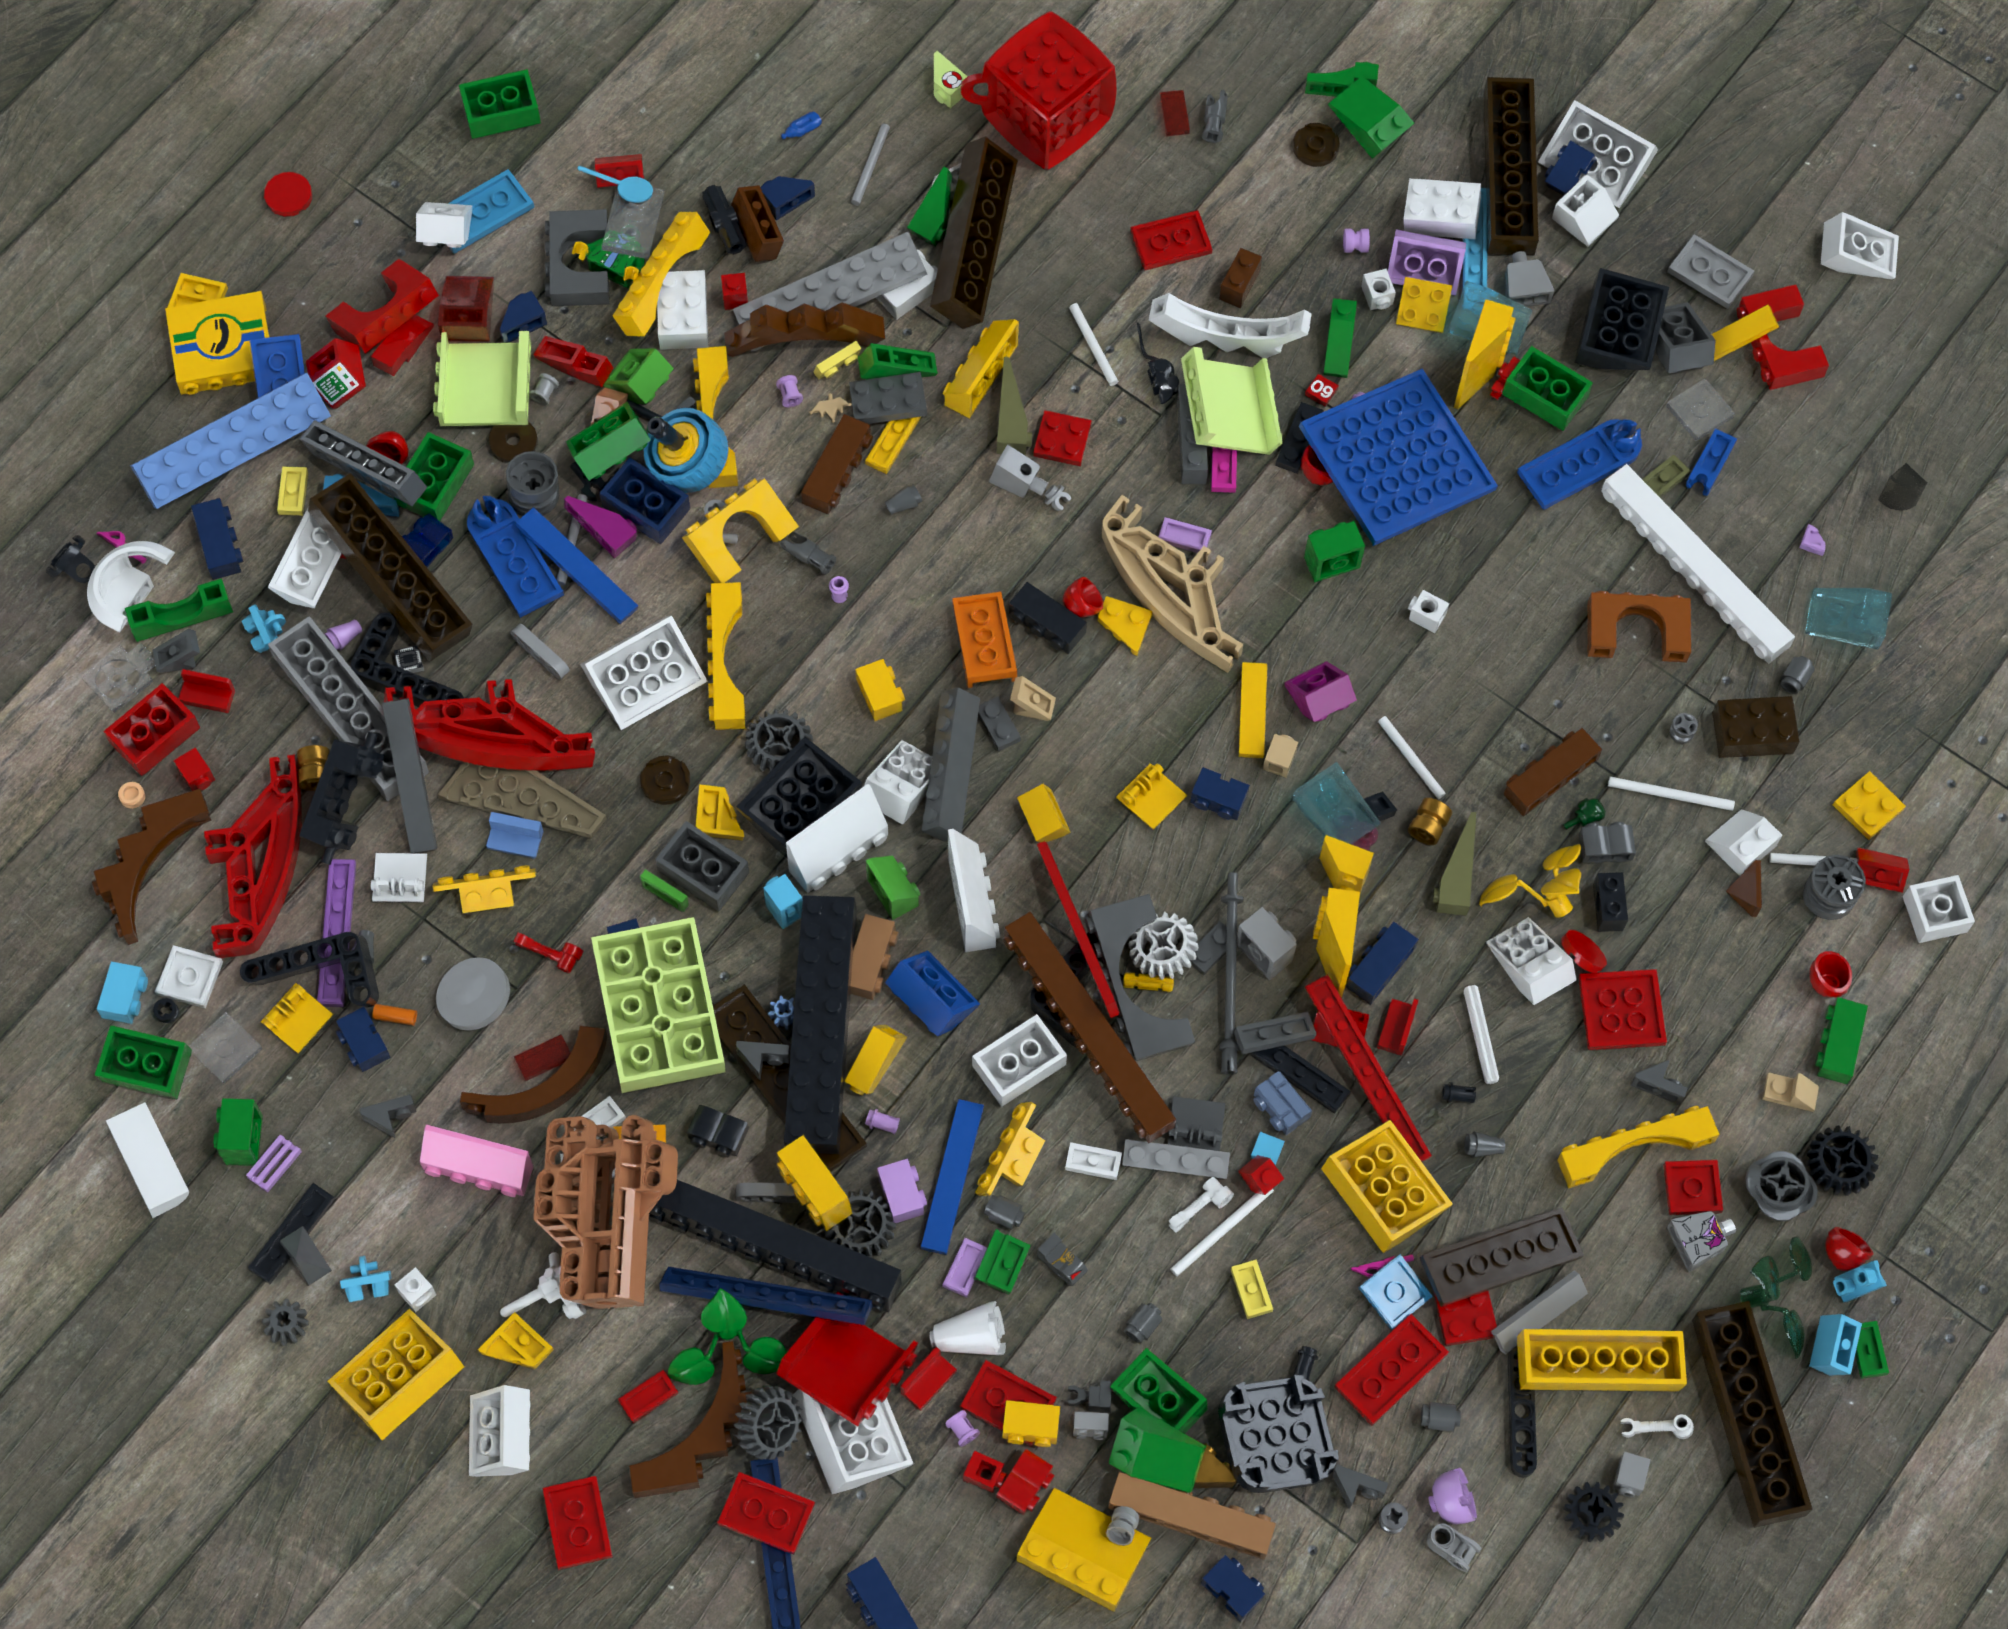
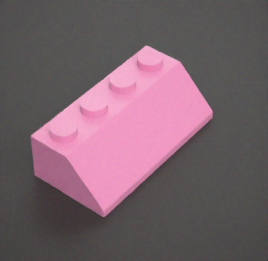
M430 1125L425 1127L420 1164L426 1174L433 1177H440V1175L449 1176L452 1181L460 1184H465L468 1181L475 1183L476 1187L483 1190L498 1189L501 1190L502 1194L510 1197H516V1194L524 1196L533 1170V1164L528 1151Z

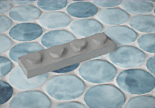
M1125 1139L1122 1165L1227 1179L1230 1153L1153 1142L1148 1144L1145 1141Z

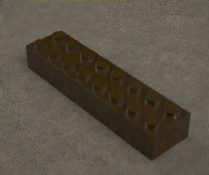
M1487 77L1484 89L1487 254L1513 255L1516 252L1523 251L1526 255L1535 256L1539 234L1534 79Z
M986 136L965 145L930 307L962 329L983 323L1018 163L1016 158Z
M351 473L310 498L308 512L390 614L394 616L395 620L429 662L470 635L473 625Z
M1745 1301L1697 1312L1692 1319L1753 1527L1756 1528L1807 1516L1813 1508L1750 1302Z

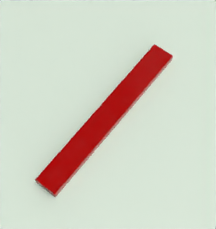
M1045 841L1038 843L1037 847L1109 1016L1110 1018L1115 1017L1120 1013L1049 846Z
M1327 974L1305 986L1308 995L1382 1124L1391 1120L1421 1162L1432 1157L1329 975Z

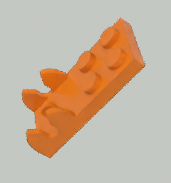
M994 592L952 598L967 689L973 688V683L1006 678H1011V682H1014L1017 677V668L1002 593Z

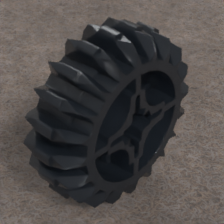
M1840 1125L1836 1126L1834 1131L1831 1128H1826L1824 1134L1818 1133L1815 1137L1816 1140H1812L1809 1145L1811 1149L1806 1153L1807 1157L1811 1158L1806 1162V1166L1813 1168L1809 1173L1810 1176H1818L1815 1182L1816 1185L1823 1182L1826 1184L1824 1191L1834 1188V1195H1838L1842 1190L1845 1196H1849L1851 1190L1857 1194L1861 1191V1187L1866 1189L1869 1186V1181L1874 1180L1875 1174L1873 1172H1876L1879 1166L1874 1163L1878 1160V1155L1872 1154L1875 1150V1145L1868 1146L1866 1144L1869 1141V1136L1861 1139L1859 1137L1861 1134L1860 1130L1853 1134L1851 1133V1127L1847 1126L1843 1132ZM1834 1143L1845 1144L1846 1146L1844 1148H1837L1835 1146L1830 1147L1828 1145ZM1854 1150L1859 1155L1861 1161L1854 1156ZM1845 1153H1847V1155L1844 1158V1164H1842V1166L1838 1168L1841 1158ZM1824 1160L1830 1164L1831 1172L1826 1167ZM1841 1173L1856 1175V1177L1853 1178H1842L1838 1176Z

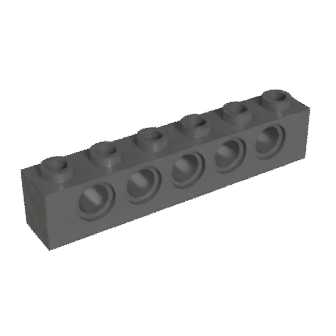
M316 420L312 422L300 437V440L314 456L349 474L351 473L356 478L410 506L415 504L427 488L415 471Z

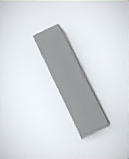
M1575 1270L1492 1330L1491 1332L1500 1351L1506 1355L1517 1346V1336L1523 1329H1541L1586 1296L1588 1292L1580 1274Z

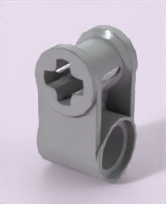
M1447 1524L1436 1525L1427 1535L1428 1547L1463 1572H1468L1470 1569L1469 1563L1474 1555L1480 1553L1482 1549L1474 1540L1462 1535ZM1436 1532H1441L1446 1536V1544H1439L1435 1540Z

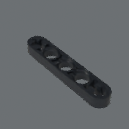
M1516 1346L1508 1355L1510 1465L1512 1472L1516 1476L1526 1478L1532 1475L1537 1466L1535 1390L1522 1392L1515 1388L1514 1381L1519 1378V1372L1514 1373V1370L1518 1371L1519 1369L1518 1360L1514 1359L1518 1355V1348ZM1519 1404L1527 1406L1530 1412L1529 1416L1520 1418L1515 1413V1407ZM1519 1431L1527 1432L1530 1436V1442L1526 1445L1518 1443L1516 1433ZM1530 1449L1531 1453L1527 1452L1525 1454V1461L1530 1463L1531 1466H1528L1526 1471H1523L1522 1466L1517 1465V1463L1522 1459V1451Z

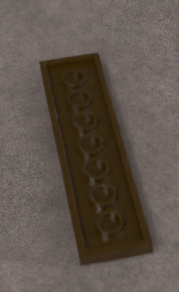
M744 984L713 1005L719 1038L785 1124L790 1058L789 1063H783L780 1066L770 1065L763 1061L761 1080H759L738 1056L736 1042L745 1041L789 1045L790 1055L791 1044ZM842 1112L839 1154L817 1153L827 1169L832 1172L866 1148L867 1143Z

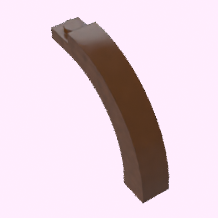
M580 1026L577 1040L567 1060L555 1074L538 1086L520 1093L499 1096L461 1092L460 1104L462 1109L472 1115H480L481 1112H484L486 1122L496 1124L527 1121L555 1110L575 1096L595 1072L605 1050L608 1038L606 1029Z

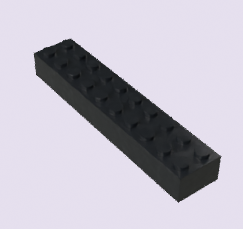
M803 895L784 1145L786 1147L804 1135L818 1154H839L852 961L857 913L855 897Z
M678 1179L673 1192L668 1195H662L649 1213V1219L653 1222L662 1224L664 1221L671 1224L672 1228L680 1233L685 1234L688 1231L696 1234V1238L705 1243L713 1241L721 1244L720 1247L727 1252L735 1253V1251L743 1253L745 1258L752 1262L759 1263L762 1261L770 1264L769 1267L779 1273H784V1271L794 1274V1278L804 1283L809 1281L819 1284L818 1287L826 1292L833 1293V1291H836L845 1296L872 1300L871 1310L882 1313V1311L890 1312L902 1285L901 1269Z

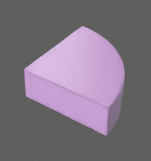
M1808 524L1799 548L1823 556L1825 541H1823L1818 533L1817 528Z

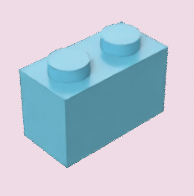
M786 874L770 879L765 887H763L765 904L781 928L785 929L801 918L803 899Z
M111 961L97 1006V1011L101 1018L133 1023L134 1016H138L140 1012L141 1002L139 999L141 993L146 991L148 985V977H146L142 967Z
M1843 1314L1820 1316L1809 1367L1829 1376L1851 1375L1862 1323Z

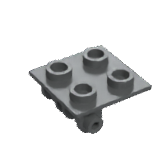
M1173 1096L1172 1114L1176 1118L1175 1128L1169 1131L1168 1145L1220 1151L1225 1103Z

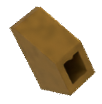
M1204 1443L1203 1445L1206 1448L1193 1488H1232L1237 1481L1233 1476L1230 1464L1227 1462L1221 1463L1215 1457L1216 1452L1208 1444Z

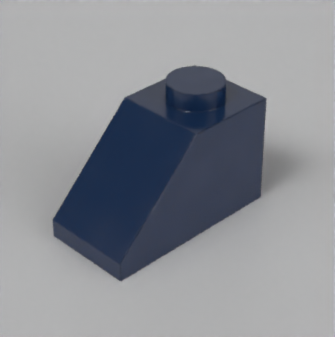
M778 176L773 180L766 181L760 187L776 221L815 197V187L811 180Z
M532 290L517 295L509 302L500 327L503 343H510L518 339L519 331H529L531 333L547 325L545 312Z

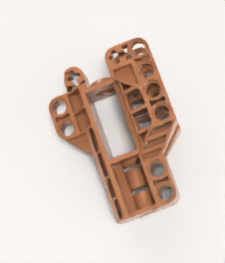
M636 1115L628 1116L622 1124L621 1139H619L618 1132L613 1127L596 1125L591 1119L581 1116L557 1118L548 1125L545 1168L539 1172L536 1179L533 1220L562 1247L559 1290L560 1295L565 1300L596 1309L644 1306L649 1213L662 1195H668L675 1189L678 1152L673 1145L656 1140L657 1131H654L652 1125L654 1123L650 1120ZM564 1125V1135L561 1138H557L556 1131L558 1127ZM608 1134V1138L604 1139V1141L596 1139V1136L605 1137ZM559 1151H562L563 1160L560 1164L556 1165L555 1156ZM614 1168H615V1181H614V1179H612V1172H613ZM612 1184H614V1198H613V1202H611V1186H612ZM610 1207H613L612 1226L609 1225Z

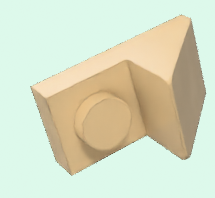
M1020 676L1015 678L1010 700L1015 703L1014 714L1049 721L1052 717L1056 698L1025 677Z
M1768 1073L1762 1100L1814 1112L1819 1086L1801 1073H1798L1795 1078Z

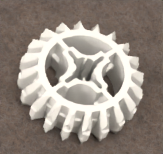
M1164 911L1162 917L1158 918L1156 914L1157 919L1153 923L1137 930L1138 932H1134L1131 935L1132 940L1129 941V948L1131 949L1129 954L1131 959H1134V966L1140 967L1141 973H1148L1151 978L1158 974L1161 980L1167 974L1173 979L1174 973L1177 971L1183 975V967L1191 968L1190 960H1196L1195 951H1198L1199 948L1198 943H1196L1198 938L1196 933L1193 932V926L1191 924L1187 925L1186 919L1184 917L1179 919L1175 913L1169 918L1168 914ZM1181 936L1183 938V945L1180 951H1178L1176 944L1178 943L1177 939ZM1147 941H1149L1151 948L1149 949L1150 953L1146 956L1144 948Z

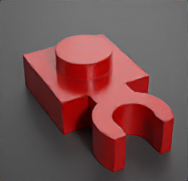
M1513 357L1509 363L1505 362L1498 372L1500 378L1491 388V397L1496 400L1501 397L1506 379L1520 362L1518 358Z

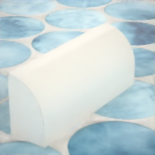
M144 1102L106 1120L152 1218L182 1203L189 1195V1190L146 1103Z

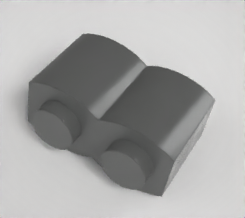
M1614 822L1609 826L1590 823L1580 830L1579 842L1582 863L1626 862L1633 860L1636 855L1632 825H1625L1624 822Z

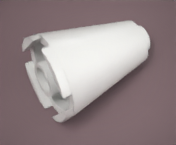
M988 1302L935 1324L933 1331H930L932 1347L939 1348L941 1352L1004 1355L1006 1342L1000 1343L1002 1335H1005L1000 1308L996 1306L997 1302Z

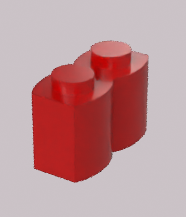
M1025 1449L999 1489L996 1498L1022 1515L1027 1510L1032 1512L1040 1500L1037 1496L1038 1492L1042 1487L1047 1489L1055 1476L1051 1473L1053 1465Z

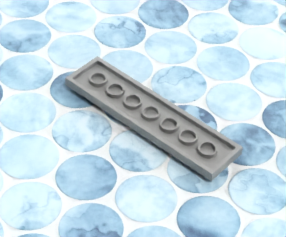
M906 232L734 308L733 311L740 325L750 319L751 312L764 305H769L786 312L804 303L824 311L841 302L855 307L928 274L909 232ZM765 346L752 349L751 352H754V351H756V350H758V349H761V348H763V347H765Z

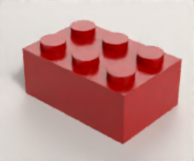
M161 683L103 732L116 751L143 776L198 731L200 726L195 715Z

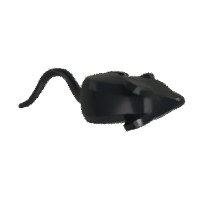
M1137 322L1142 354L1146 359L1151 360L1148 362L1149 369L1147 372L1151 385L1154 384V396L1159 394L1160 404H1165L1173 395L1178 393L1179 379L1175 376L1174 367L1170 361L1163 358L1159 359L1146 353L1140 324Z

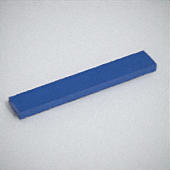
M534 507L516 521L515 526L619 624L624 622L638 609V605Z
M958 1099L921 1244L922 1250L947 1255L984 1109L982 1104Z

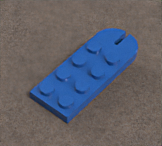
M1614 419L1606 421L1519 467L1517 474L1541 508L1545 510L1613 474L1624 465L1633 463L1638 458L1642 448L1641 429L1635 430L1637 423L1632 420Z
M482 496L484 506L493 519L491 522L490 518L486 517L482 511L479 500H475L467 518L469 533L519 617L521 618L564 596L562 588L536 545L515 526L519 517L512 506L506 501L492 496Z

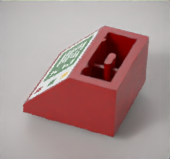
M335 338L306 360L307 373L315 388L333 409H337L366 387L359 345Z

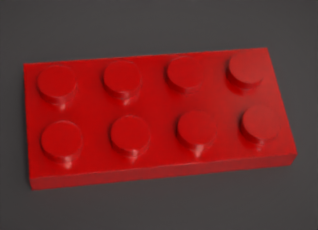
M1410 1314L1338 1381L1334 1388L1373 1426L1448 1355L1449 1351Z

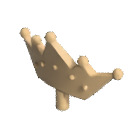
M830 393L828 394V400L819 401L809 413L812 415L819 412L822 418L827 413L832 419V423H834L838 410L840 413H843V408L852 404L841 397L833 399Z

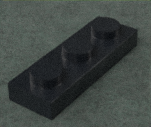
M1301 402L1275 466L1296 474L1299 473L1303 453L1310 445L1300 430L1299 425L1302 421L1324 412L1323 409Z

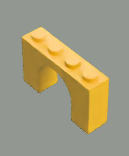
M755 478L750 480L743 486L745 490L739 495L736 492L724 500L726 505L720 509L717 507L713 508L705 514L706 520L700 524L696 521L685 529L687 534L682 539L714 583H725L742 570L725 547L723 541L724 525L734 513H747L757 519L773 543L781 541L799 527L765 478L758 481Z

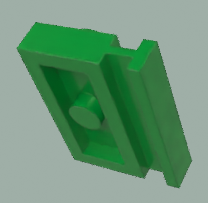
M996 1229L974 1279L980 1280L986 1285L1009 1295L1031 1245L1008 1234L1005 1235Z

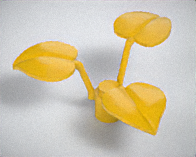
M1580 844L1561 848L1551 853L1544 860L1543 868L1547 871L1553 869L1555 879L1547 882L1541 888V893L1546 896L1545 899L1522 880H1517L1516 874H1511L1493 881L1482 893L1479 905L1482 907L1483 904L1502 900L1510 896L1517 889V886H1521L1537 898L1544 907L1549 906L1556 918L1567 915L1572 911L1573 906L1566 895L1579 894L1581 872L1577 868L1565 870L1559 874L1558 872L1560 868L1571 865L1577 859L1581 851Z

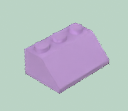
M1396 230L1388 267L1391 282L1404 285L1405 277L1442 283L1452 285L1451 295H1456L1466 243Z

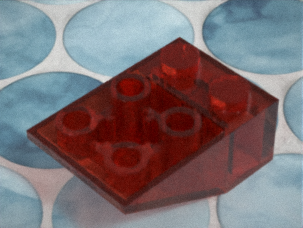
M446 276L439 305L438 329L440 337L442 332H447L448 341H490L494 277Z

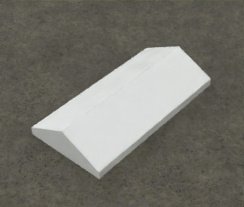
M308 509L268 588L291 604L315 608L342 553L308 512Z

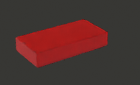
M662 1370L619 1398L618 1402L632 1423H635L679 1393L665 1371Z

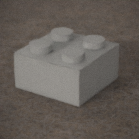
M1075 1412L1073 1436H1076L1077 1439L1093 1437L1094 1440H1103L1107 1438L1109 1413Z

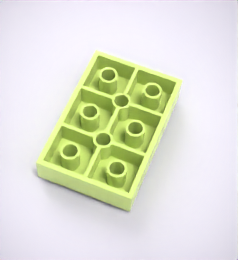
M694 917L591 937L622 1093L725 1073V1062Z

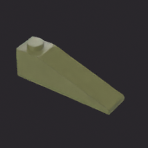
M1004 357L997 454H1002L1006 446L1009 445L1026 456V447H1031L1032 432H1028V421L1009 357Z
M1471 812L1441 878L1439 887L1433 890L1432 903L1437 904L1436 913L1467 916L1469 911L1476 812Z

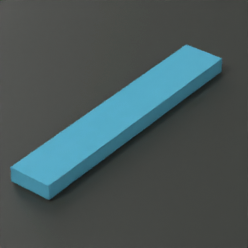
M1481 188L1476 239L1463 238V242L1466 243L1462 272V314L1481 315L1485 299H1487L1486 188Z

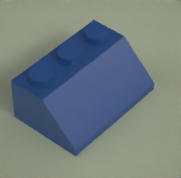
M929 951L900 961L885 982L891 988L892 993L899 997L909 1007V1010L926 1024L927 1029L937 1037L954 1029L980 1005L967 989Z

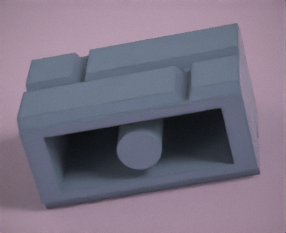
M1280 1071L1255 1088L1253 1095L1255 1097L1253 1099L1255 1105L1262 1112L1266 1110L1271 1116L1270 1122L1278 1132L1282 1130L1285 1135H1288L1311 1117L1312 1110Z

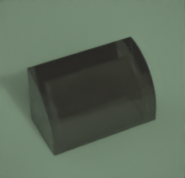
M1905 463L1889 477L1878 500L1893 510L1903 511L1916 506L1928 482Z

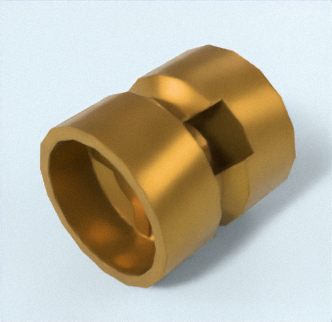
M311 745L302 747L297 751V765L300 768L298 771V785L301 789L316 791L330 752L327 747Z
M1424 798L1417 810L1418 815L1413 818L1408 827V832L1414 839L1423 844L1436 845L1444 831L1443 828L1447 826L1453 812L1446 804L1437 799Z

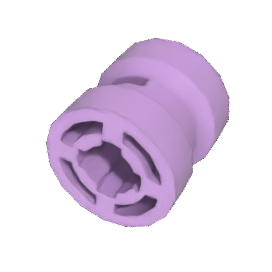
M1344 229V253H1352L1354 248L1361 253H1368L1369 229H1360L1356 233L1352 229Z

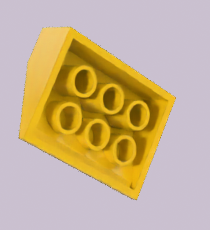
M1485 299L1464 365L1454 404L1455 409H1459L1492 379L1497 367H1502L1516 318L1511 317L1514 307Z
M1329 888L1327 896H1322L1316 924L1314 925L1313 939L1317 940L1316 949L1325 973L1329 975L1342 998L1352 963L1360 892Z
M1391 1120L1330 1155L1321 1168L1383 1253L1409 1238L1453 1205Z
M408 1309L327 1382L366 1425L383 1440L465 1366L453 1350L413 1311Z
M1054 1488L1017 1554V1561L1115 1612L1151 1541V1537L1134 1530L1135 1534L1129 1545L1122 1546L1111 1542L1106 1534L1108 1526L1112 1522L1110 1516Z

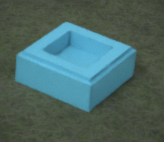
M1260 1132L1250 1158L1253 1159L1257 1155L1268 1157L1276 1166L1285 1141Z

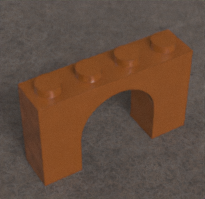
M1607 591L1591 592L1588 600V657L1613 658L1616 650L1617 622L1626 616L1641 615L1651 619L1661 632L1662 661L1687 663L1691 654V598H1683L1680 595L1662 597L1656 594L1634 595L1630 592L1611 594Z

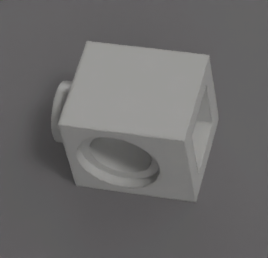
M1623 1452L1619 1458L1612 1488L1619 1490L1618 1493L1626 1497L1639 1496L1644 1489L1651 1459Z

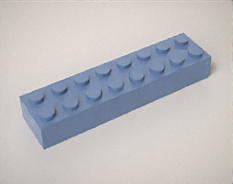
M304 373L130 466L154 509H158L308 429L314 420L321 422L331 417L308 373Z

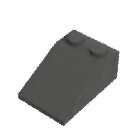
M1687 302L1666 306L1655 350L1659 361L1667 372L1677 373L1682 370L1713 365L1716 340L1690 304Z

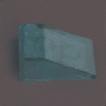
M1466 281L1448 333L1473 340L1485 299L1514 307L1511 317L1516 318L1507 352L1517 355L1533 310L1490 288Z
M1813 588L1805 634L1879 649L1886 635L1892 593L1870 588Z
M1337 762L1297 788L1291 795L1305 817L1324 836L1328 835L1353 844L1381 824Z

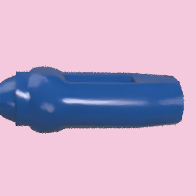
M809 112L793 121L785 131V134H781V138L801 137L819 127L822 120L816 112Z

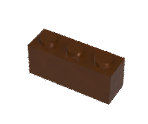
M760 185L738 187L731 206L735 210L740 229L754 261L777 259L784 240Z

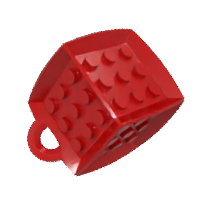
M1053 11L1044 13L1016 32L984 63L982 73L970 75L961 83L962 97L970 103L981 105L984 116L1013 147L1044 170H1049L1080 149L1111 119L1117 93L1116 71L1113 63L1086 35ZM980 83H987V96L976 94L973 90L974 86Z

